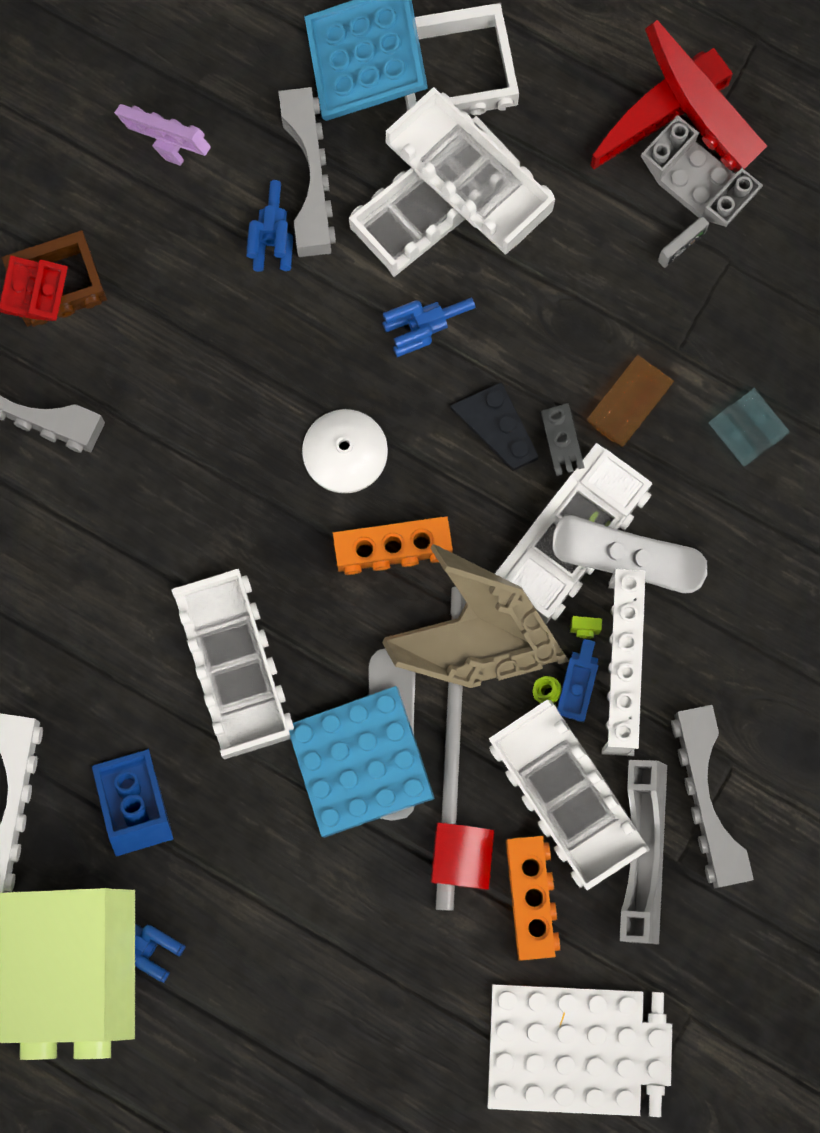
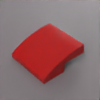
M10 255L0 299V312L31 319L56 321L68 266L41 259L39 262Z
M436 823L431 883L489 890L494 830Z

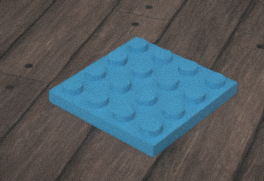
M352 0L304 16L321 115L325 121L428 89L412 0Z
M397 686L293 723L294 729L289 731L290 738L321 837L325 838L435 799Z

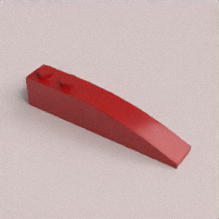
M658 20L652 22L645 28V31L663 75L682 109L703 136L702 140L705 145L712 150L715 149L722 157L720 159L721 162L729 170L738 172L741 168L745 169L767 145Z
M715 48L706 53L701 51L692 58L694 63L719 91L729 86L733 73ZM666 79L648 91L611 129L593 154L590 165L593 170L673 121L677 115L681 116L685 113Z

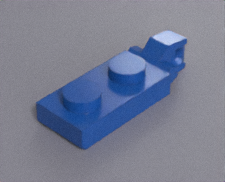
M584 639L580 653H572L557 706L562 717L583 723L598 669V658L592 657L594 641Z

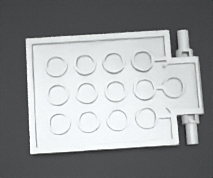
M492 984L488 1109L640 1116L641 1085H647L646 1094L649 1095V1116L661 1117L662 1095H665V1086H671L672 1024L666 1023L667 1014H664V993L652 992L651 1013H648V1022H642V991Z

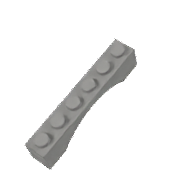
M312 87L279 91L283 128L301 147L310 170L308 194L301 211L294 220L298 257L331 254V244L336 243L334 226L328 227L327 219L333 217L331 200L325 201L324 194L325 191H330L328 174L322 175L321 166L326 165L325 148L319 149L318 140L323 139L322 123H316L315 114H320L318 97H313Z
M0 396V420H4L7 417L14 420V425L26 431H30L31 428L38 430L43 438L52 442H56L57 439L66 442V447L79 453L82 450L92 452L105 424L100 414L76 404L62 408L38 409L13 403Z
M713 705L679 711L674 715L675 720L671 721L674 737H679L682 749H678V756L681 766H686L688 778H685V787L687 794L693 795L695 806L691 807V812L695 825H700L702 836H698L701 853H706L709 865L705 866V873L708 883H713L715 889L752 881L754 879L747 850L738 844L724 829L714 811L709 795L707 780L708 763L713 745L719 735Z
M629 760L627 791L631 822L650 850L630 863L628 885L621 910L620 941L659 944L667 765L659 761Z

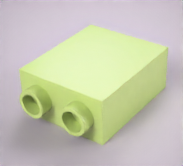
M100 888L0 893V1043H20V1060L56 1059L57 1042H74V1059L111 1058V1041L135 1039V890Z

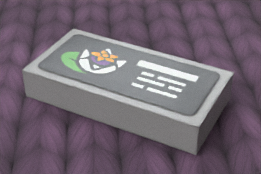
M704 217L697 219L661 250L658 262L666 268L706 233L709 222Z

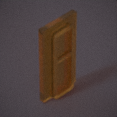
M637 355L586 421L592 424L597 431L609 440L624 447L674 381L658 370L657 367H654Z

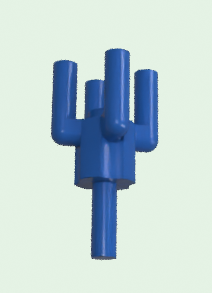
M278 180L270 181L268 206L259 210V220H252L249 223L246 256L253 259V270L258 272L264 270L266 245L275 246L274 256L281 258L280 269L283 271L291 270L293 235L287 232L286 210L279 208L281 182Z
M472 297L443 309L438 302L422 307L421 302L415 300L384 312L383 317L385 321L382 324L386 333L409 324L411 332L394 338L396 346L393 349L396 357H400L430 345L432 334L448 328L446 319L476 307Z
M135 923V967L164 983L170 972L149 960L157 944L179 957L186 946L151 925H146L143 928Z

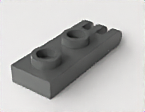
M569 403L542 410L541 413L556 475H562L561 465L563 464L566 465L568 473L574 471L573 461H576L579 469L585 468Z

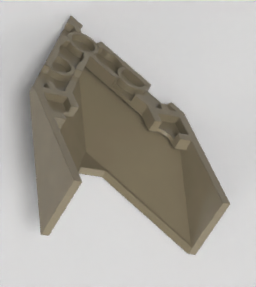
M435 544L430 549L466 601L458 619L385 637L382 642L395 667L468 688L480 686L482 681L497 678L499 681L543 669L542 665L558 662V664L569 662L522 587Z

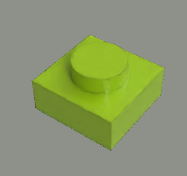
M573 616L571 619L570 632L577 633L576 637L591 639L594 638V635H599L601 632V618Z

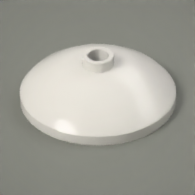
M348 409L335 410L318 418L308 429L302 448L303 461L312 479L323 488L337 493L357 492L374 483L386 465L388 454L387 441L380 426L368 415ZM342 442H347L350 447L347 450H342L339 448V445Z

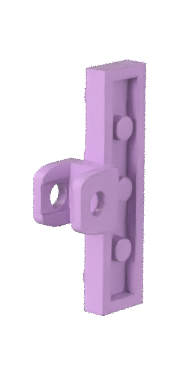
M120 104L114 112L128 129L155 138L156 141L152 146L168 162L179 166L182 165L184 160L178 153L180 148L204 156L211 148L203 138L205 134L193 125L187 127L175 119L166 120L155 112L149 114L137 106L131 108Z

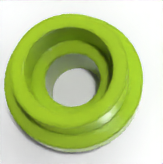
M544 676L537 679L534 683L533 696L538 703L541 704L547 699L555 703L560 698L562 687L554 677ZM552 688L548 695H544L546 689Z

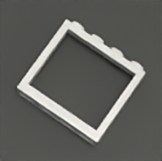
M501 3L415 17L419 39L495 27L508 88L450 97V99L460 112L465 111L467 114L471 113L472 115H481L487 110L493 109L504 111L506 107L518 105L519 90ZM415 93L405 96L408 111L417 102Z

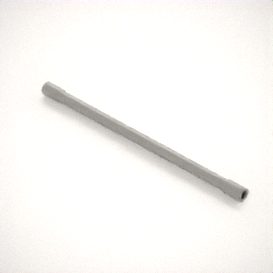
M452 587L450 613L452 616L451 620L458 619L466 604L457 587ZM448 682L441 823L456 825L463 686ZM437 884L436 910L454 911L455 886Z

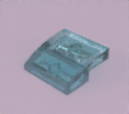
M755 388L708 422L744 467L790 433Z

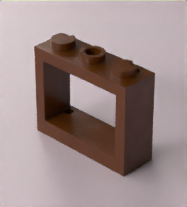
M82 230L2 257L7 272L10 255L39 262L40 259L56 262L80 253L82 254L92 286L63 295L57 317L71 316L76 310L82 308L91 309L96 305H100L102 301L107 300ZM22 317L27 327L31 325L33 327L44 325L48 322L46 320Z

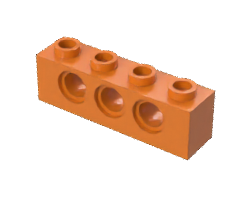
M448 516L333 532L338 572L344 571L345 575L358 574L362 572L361 569L373 567L374 571L386 570L390 568L391 564L401 563L403 567H409L419 564V560L430 559L432 563L439 562L430 549L433 544L451 553L453 552ZM425 537L429 540L430 544L425 549H419L414 545L415 539ZM390 541H396L401 545V549L396 553H390L385 549V546ZM362 545H368L373 550L372 554L368 557H361L356 551Z
M543 836L507 839L506 848L518 961L556 957L555 951H560V939L558 932L553 933L552 921L557 920L555 902L550 903L549 890H554L552 872H547L546 860H551L549 842L544 843ZM533 860L537 863L538 873L535 876L524 874L522 870L524 861ZM529 890H537L541 894V903L536 907L528 905L525 900V895ZM532 920H540L544 924L545 931L542 936L534 937L530 934L528 926Z

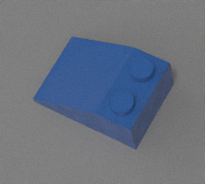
M149 749L92 766L108 837L116 857L173 840Z

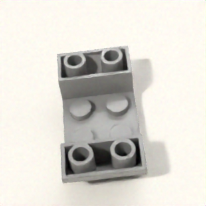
M677 115L641 154V157L657 183L698 218L704 217L708 222L727 227L759 192L763 185L743 168L736 174L729 170L696 142L699 132Z

